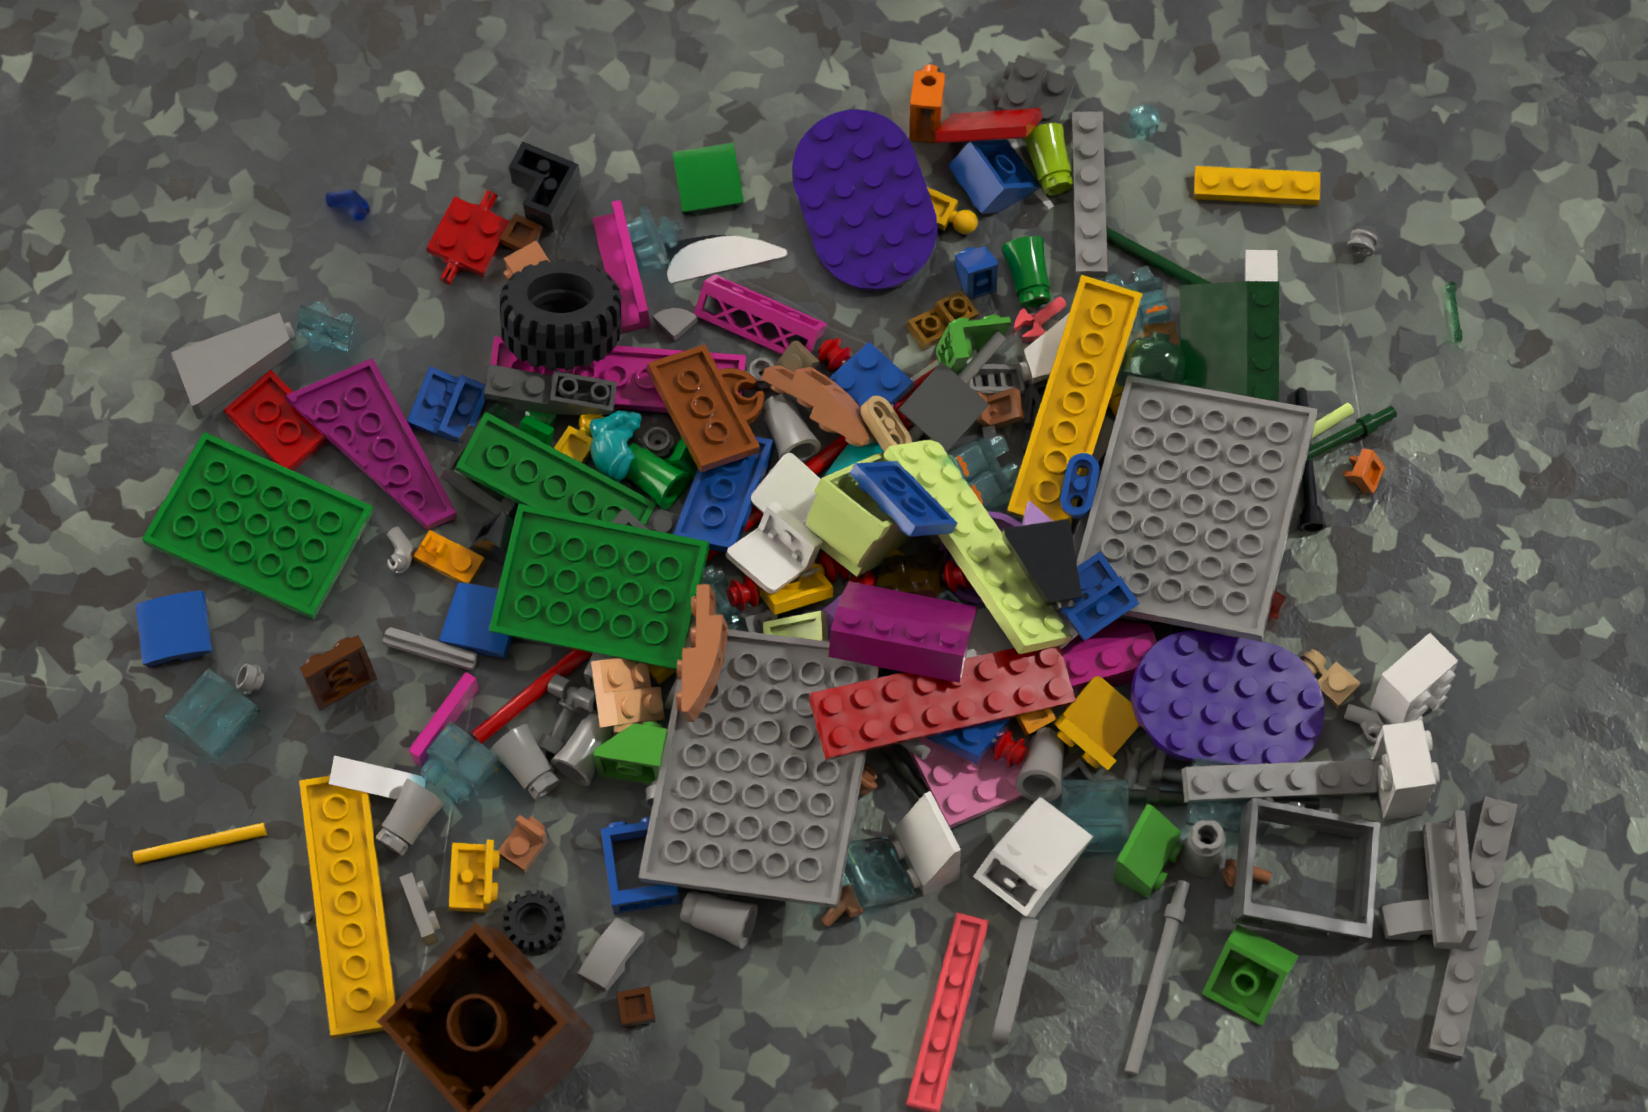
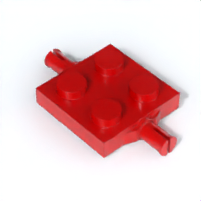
M486 190L479 205L471 204L455 196L453 197L427 246V253L442 259L447 264L439 278L444 284L446 282L447 285H451L458 270L470 271L484 278L501 245L500 237L510 222L491 211L494 202L498 198L495 192L491 194L490 190Z

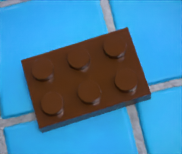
M358 635L353 638L346 637L341 639L334 645L333 649L324 654H315L309 657L304 662V665L299 667L312 698L320 711L377 679L365 646Z

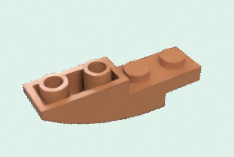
M781 365L764 369L761 380L771 384L770 388L775 392L781 394L789 393L797 398L799 404L813 408L810 419L818 422L822 430L830 433H839L846 437L845 440L848 443L857 447L877 442L867 424L863 421L861 407L847 392L824 374L812 367L796 369L795 372Z
M710 584L697 585V596H692L691 598L692 615L696 616V627L691 628V645L696 648H682V659L677 661V676L679 680L682 679V691H677L676 705L677 710L682 712L687 722H694L712 695L726 652L728 624L723 615H715L716 595Z

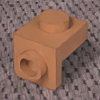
M1013 387L985 396L980 391L976 392L989 404L975 420L982 426L995 425V429L1025 420L1021 393L1017 388Z

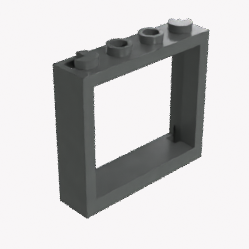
M1268 796L1264 799L1254 797L1241 808L1232 923L1361 946L1372 939L1380 822L1362 818V814L1340 815L1331 808L1309 809L1305 808V804L1299 802L1277 803ZM1257 820L1358 839L1352 921L1251 903Z

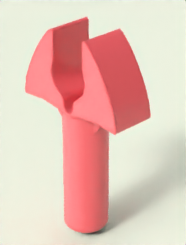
M1058 296L1036 314H1028L1022 308L1014 324V334L1025 325H1033L1032 330L1022 336V342H1034L1046 332L1042 329V324L1066 307L1064 298Z

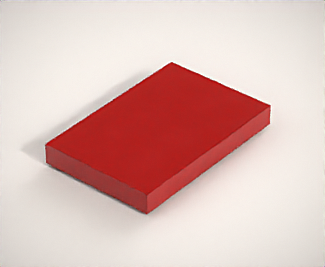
M1041 108L953 113L935 131L936 141L948 143L1026 138L1041 121Z
M270 370L229 404L223 412L270 461L295 471L329 440L286 401V395L293 391Z

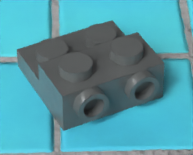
M1017 55L1015 63L1009 61L1006 66L1004 79L1007 80L1005 88L998 87L993 105L997 106V111L1041 108L1042 119L1036 126L1046 123H1061L1075 87L1076 79L1048 71L1046 63Z

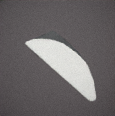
M729 235L688 238L660 246L670 283L777 259L787 255L786 249L761 240Z

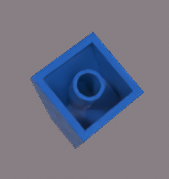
M1007 139L970 141L948 165L955 175L956 182L965 189L971 198L973 206L981 213L1001 212L1041 187Z

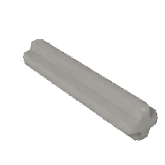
M392 627L388 628L384 634L383 644L388 647L468 671L475 668L478 655L476 652Z

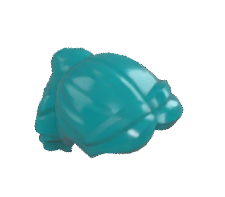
M620 410L610 416L594 419L589 424L593 438L590 451L594 465L601 474L618 483L626 477L631 461L635 458L632 450L627 446V441L632 437L634 431L640 428L642 417L639 413H627Z

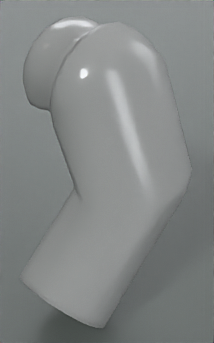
M394 527L386 534L395 548L391 556L392 558L387 560V566L395 573H403L409 569L415 551L401 528Z
M1348 703L1344 719L1359 723L1367 740L1376 743L1380 730L1384 726L1379 714Z

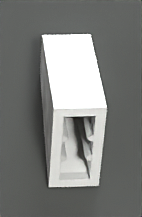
M1069 314L1023 350V362L1019 363L1023 381L1029 380L1030 385L1049 379Z

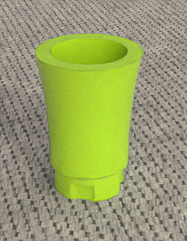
M1060 123L1042 124L1036 126L1026 138H1021L1030 155L1044 193L1057 195L1070 190L1074 184L1065 146L1063 125Z

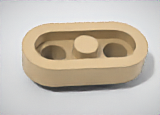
M875 395L862 404L861 416L863 421L867 424L884 452L889 446L912 442L906 427L885 398Z

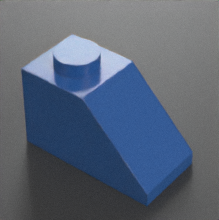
M985 246L979 248L969 247L955 255L954 269L962 290L969 300L997 292L998 263Z

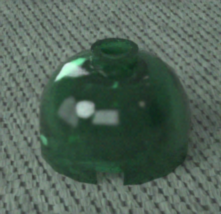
M1152 331L1150 337H1139L1130 343L1123 356L1121 370L1182 384L1186 360L1184 352L1179 345L1169 341L1170 335Z

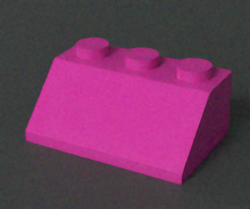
M1113 621L1084 641L1078 634L1063 647L1061 651L1075 698L1095 676L1102 677L1112 687L1131 683L1141 658L1157 643L1150 625Z

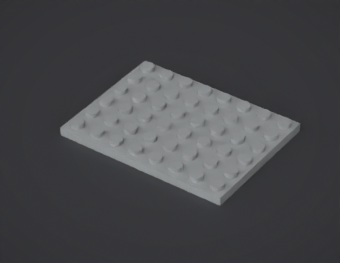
M1127 375L1077 558V566L1098 552H1102L1118 577H1122L1139 602V605L1125 613V616L1262 642L1317 419V409Z
M690 625L685 648H696L691 645V628L696 627V625ZM728 629L726 652L718 681L704 709L694 722H687L682 712L677 710L676 694L677 691H682V679L677 681L641 861L639 880L655 884L838 908L866 751L826 760L808 695L816 691L880 678L882 667L828 657L830 643L828 641Z

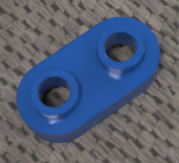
M1076 454L1070 458L1067 464L1060 502L1063 512L1071 518H1083L1091 511L1099 478V464L1090 454ZM1081 468H1086L1089 474L1082 477L1077 474V471ZM1074 499H1081L1083 504L1080 507H1074L1071 505V502Z

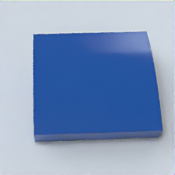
M429 366L407 419L409 426L427 434L462 443L458 440L468 424L475 427L485 402V398H483L485 384L462 374L460 378H457Z
M1101 551L1077 566L1082 592L1081 600L1075 602L1074 608L1060 610L1084 641L1139 605L1138 600L1122 577H1118Z
M458 582L439 642L463 649H472L478 655L506 658L512 637L489 631L498 589Z
M191 591L135 604L143 665L153 667L177 658L188 661L212 652L205 592Z

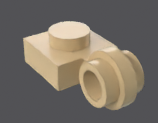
M1317 650L1305 651L1301 655V660L1308 666L1311 672L1320 677L1317 682L1322 696L1337 710L1360 687L1361 683L1337 662L1326 670L1324 667L1327 663L1326 659Z

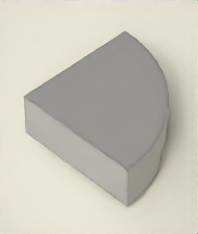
M680 308L665 309L653 315V321L674 341L698 322L695 314Z

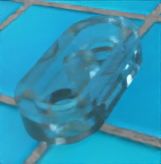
M712 564L705 567L703 577L706 583L711 585L716 595V604L729 626L739 621L737 614L741 612L736 607H732L727 599L724 587L729 585L722 568L714 569Z

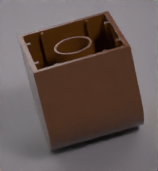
M475 923L377 1021L458 1112H525L550 1092L572 1070L588 1049L594 1035L589 1025L502 931L479 923Z

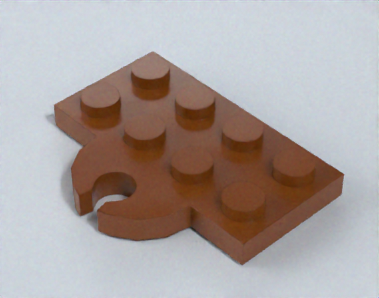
M705 344L647 364L646 370L700 473L759 452L760 445L749 424L753 423L761 413L764 392L757 391L750 398L743 397L738 392L740 389L752 390L756 388L758 380L744 370L735 368L718 369Z

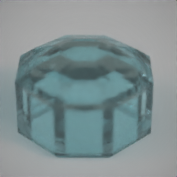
M1140 104L1131 110L1130 128L1137 135L1150 136L1158 130L1160 113L1153 105Z

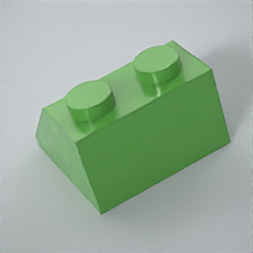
M650 721L643 722V725L634 723L594 750L593 756L598 776L652 785V782L657 780L659 776L667 728H662V725Z
M1149 804L1146 805L1117 859L1113 878L1114 881L1147 898H1150L1154 889L1157 891L1161 890L1168 876L1164 869L1169 861L1176 862L1183 848V845L1179 843L1181 831L1155 807Z
M1238 924L1228 938L1202 994L1262 1026L1286 983L1298 955Z

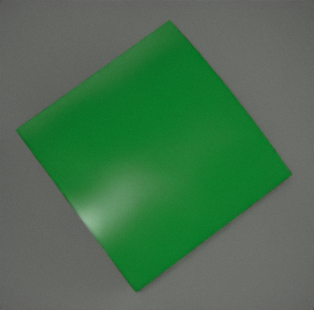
M734 143L672 152L682 213L744 203Z

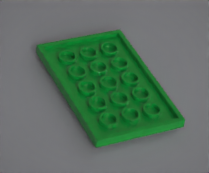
M203 432L144 534L142 541L145 545L315 620L375 510L372 505Z
M518 504L489 631L495 634L677 670V661L682 659V648H685L690 625H692L694 617L691 610L692 596H697V585H700L702 582L710 543L704 540Z

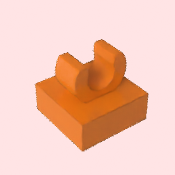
M1362 448L1359 456L1354 455L1349 458V461L1354 466L1353 471L1344 470L1342 474L1350 483H1356L1363 493L1374 494L1386 467L1374 450Z

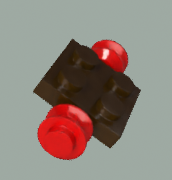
M928 550L904 556L894 555L884 559L878 578L869 570L866 572L865 578H861L860 575L856 577L852 574L851 580H848L850 582L937 599L942 583H946L952 592H956L959 585L962 584L966 590H971L972 588L971 583L960 567L952 559L949 560L946 550Z

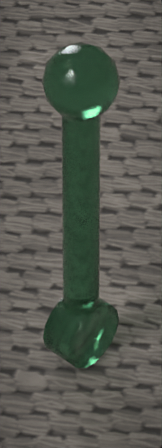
M1450 281L1446 284L1445 289L1450 295L1455 342H1462V330L1460 329L1455 293L1458 290V285Z

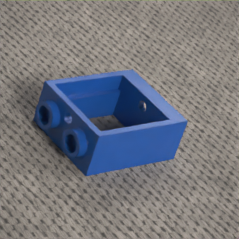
M650 817L643 818L640 823L627 824V822L623 821L609 824L608 828L601 829L614 915L680 904L677 886L659 884L619 891L612 842L646 837Z

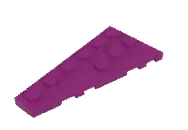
M373 358L286 395V401L427 531L457 518L451 501Z

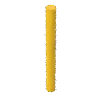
M263 822L133 851V858L135 864L266 836V827Z

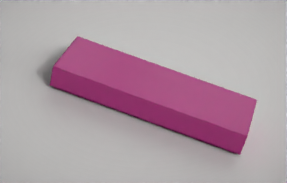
M466 672L457 682L409 748L413 762L421 767L425 765L479 690L475 677Z

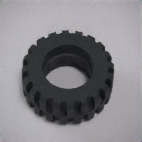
M557 259L555 262L544 260L539 261L538 265H527L522 269V272H515L502 288V293L500 294L501 338L505 342L507 349L512 354L514 353L522 362L527 360L531 366L537 368L544 366L547 370L555 371L556 368H565L566 371L574 370L577 366L582 368L590 366L593 361L599 362L607 356V353L610 354L620 340V289L605 271L600 272V269L592 264L589 266L584 265L583 261L574 260V262H567L566 259Z

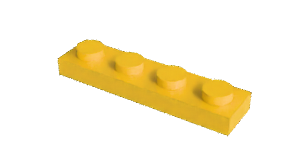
M1195 166L1194 199L1319 206L1320 172Z

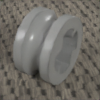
M1363 229L1351 231L1347 250L1360 257L1374 255V246L1378 240L1377 236Z

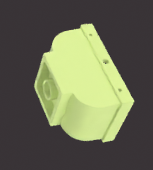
M880 452L857 463L888 461L884 457V453ZM853 464L820 479L814 490L817 495L808 513L806 525L823 541L820 548L857 577L883 564L884 559L889 558L891 552L902 546L910 537L902 533L898 528V524L879 509L878 503L859 488L858 482L849 474L854 466Z

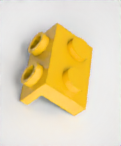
M487 840L486 844L452 842L448 911L488 913L491 902L497 903L498 883L492 882V870H498L500 851L494 850V840Z

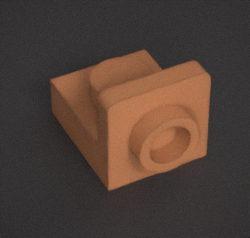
M518 815L515 819L516 827L499 848L501 858L526 873L549 841L544 831L546 828L541 822L533 817L525 819Z

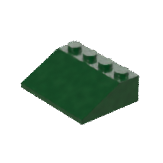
M1240 281L1180 285L1181 385L1279 402V281Z

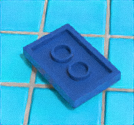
M897 461L855 463L849 474L858 482L859 488L878 503L879 509L889 515L898 524L899 530L905 535L914 537L950 534L958 523Z

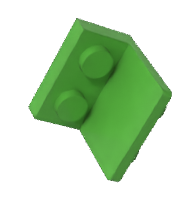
M989 315L981 320L970 321L968 318L953 320L948 324L936 346L939 364L943 362L958 376L964 369L968 358L971 357L972 350H980L996 331L1000 332L1003 336L1006 334L1011 325L1010 317Z

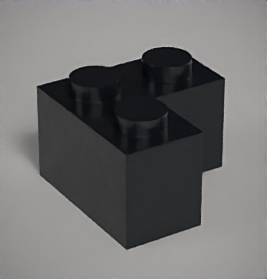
M522 141L509 165L512 184L529 191L523 202L526 219L555 232L581 183L579 164Z

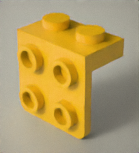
M1095 676L1076 696V702L1070 704L1053 724L1060 729L1057 736L1071 748L1075 744L1080 746L1085 751L1081 757L1096 770L1100 765L1109 770L1117 761L1113 758L1114 754L1139 727V724L1134 715L1132 703L1102 677Z

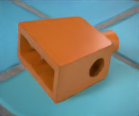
M925 65L922 71L917 70L914 72L910 101L909 141L939 143L936 141L935 131L942 125L945 74L936 65ZM922 108L932 109L931 116L923 115L921 113Z

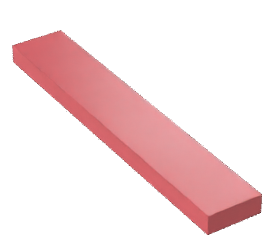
M956 912L906 1102V1107L923 1112H940L989 920Z

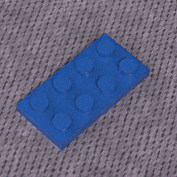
M755 436L760 445L757 454L701 473L697 469L673 534L708 541L710 543V550L725 553L729 547L741 540L754 506L751 502V494L765 476L775 449L774 441Z

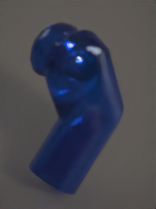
M353 189L327 192L326 194L328 207L347 206L350 209V214L353 215L352 218L355 220H364L370 212L368 201Z

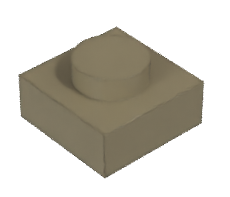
M792 341L775 366L781 365L795 372L796 369L806 367L815 369L820 361L799 341Z

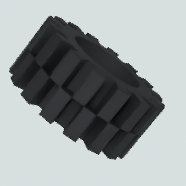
M531 890L525 891L526 895L521 897L519 893L514 896V902H508V909L503 912V928L506 936L519 948L521 953L525 954L528 951L531 955H537V951H542V954L548 952L547 948L551 946L554 949L557 946L556 941L562 939V931L565 929L564 916L559 903L554 901L553 896L550 894L545 896L543 891L537 890L536 894H532ZM531 911L541 912L547 918L545 928L537 934L526 933L521 928V921L524 915Z

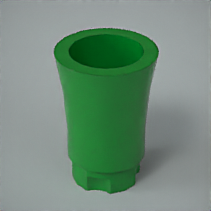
M1024 236L1005 243L1001 247V251L1008 264L1020 305L1028 309L1037 308L1049 303L1051 295L1045 263L1044 239L1040 236Z
M632 443L629 448L632 450L635 458L631 461L626 478L647 493L663 510L670 508L686 490L690 480L689 472L671 465L648 449L641 448L639 445Z

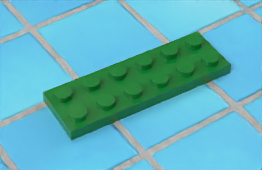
M487 412L484 413L454 469L518 504L611 522L625 508L645 526L657 504Z

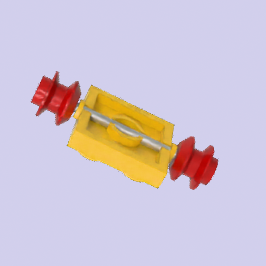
M823 552L820 555L819 564L813 563L811 568L774 594L767 593L746 575L743 578V584L739 585L736 580L730 581L729 588L726 590L727 599L732 607H736L741 612L745 609V603H749L752 607H757L761 597L773 614L776 615L833 597L832 583H835L836 575L846 580L849 577V570L830 557L829 554Z

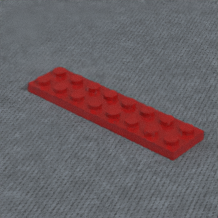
M1060 646L1018 654L1015 648L966 658L960 683L902 672L816 691L808 695L826 760L1062 707L1076 702Z

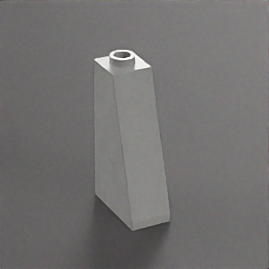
M280 313L172 352L197 419L211 412L294 353L291 341L296 340V336L291 323H283Z

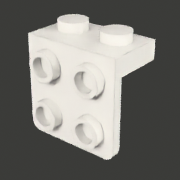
M786 453L751 494V502L764 514L766 507L776 501L807 527V516L817 495L814 490L820 478L794 454Z
M774 501L766 507L758 528L729 547L726 557L767 593L774 594L812 567L823 541Z

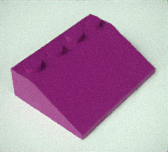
M848 581L837 606L831 627L828 657L960 683L978 607Z

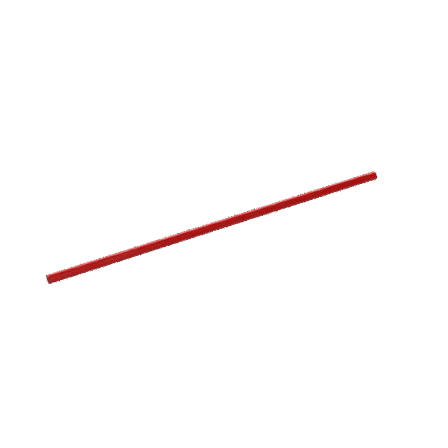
M935 368L915 380L914 388L897 403L907 400ZM840 435L806 462L805 465L816 475L835 461L849 443L845 440L846 437ZM755 506L752 508L744 533L763 517V513ZM709 549L706 564L718 555L720 551ZM572 650L475 728L471 735L482 745L547 692L548 684L555 674L565 678L590 658L593 653Z

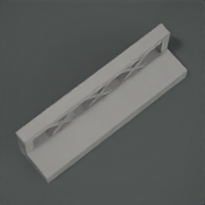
M1455 810L1449 823L1425 822L1422 830L1434 948L1467 950L1477 932L1465 811Z

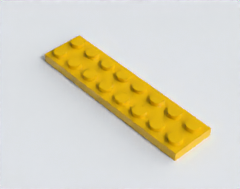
M1081 275L1006 514L1023 519L1027 502L1030 501L1051 520L1070 519L1071 525L1073 518L1063 512L1060 502L1067 464L1070 458L1076 454L1087 453L1093 455L1143 293ZM1081 468L1077 471V474L1084 477L1088 470ZM1079 499L1072 500L1071 505L1076 507Z
M330 776L300 780L299 783L330 1036L332 1039L384 1031L377 1021L396 1003L370 796L366 792L329 784Z

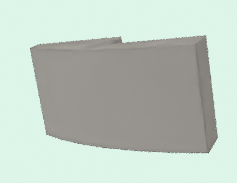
M1429 899L1393 903L1379 908L1385 939L1416 940L1421 934L1433 935Z
M616 917L587 956L578 972V978L606 993L625 971L627 959L644 941V932Z

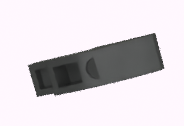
M489 364L483 398L513 403V409L564 415L612 414L617 382L554 371L553 375Z

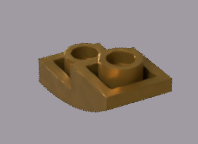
M961 289L936 301L933 309L908 320L906 328L924 351L939 343L948 324L953 320L968 318L971 321L978 317L979 312Z

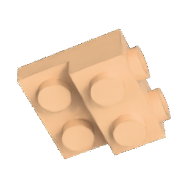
M623 658L591 662L600 728L613 726L614 732H622L634 723L643 725V722L646 721L657 723L656 721L665 719L661 687L651 688L647 664Z

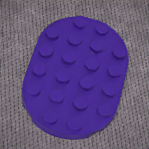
M844 110L828 115L815 123L805 133L797 146L792 164V179L820 261L834 278L847 285L856 287L858 290L877 292L904 285L916 277L927 265L926 263L936 246L938 235L935 209L911 142L902 129L893 121L883 115L867 110Z
M1204 631L1178 632L1163 638L1145 653L1138 663L1132 679L1131 702L1139 726H1143L1157 748L1183 761L1211 766L1296 763L1311 751L1322 731L1324 700L1314 674L1299 657L1275 644Z

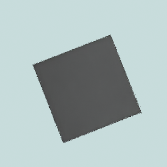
M941 362L898 411L929 439L940 443L947 453L989 404Z

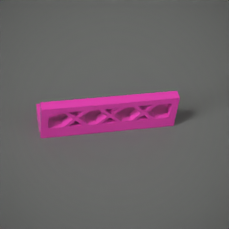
M621 200L612 202V214L594 217L592 221L604 271L610 275L620 289L621 333L650 327V319Z
M716 274L704 281L693 312L699 318L781 354L790 345L788 337L795 334L808 339L805 348L812 353L816 340L824 335L827 323ZM708 295L719 300L723 312L715 315L704 310ZM738 309L747 312L751 324L745 327L736 324L731 312ZM765 322L774 324L780 336L774 339L765 337L760 325Z

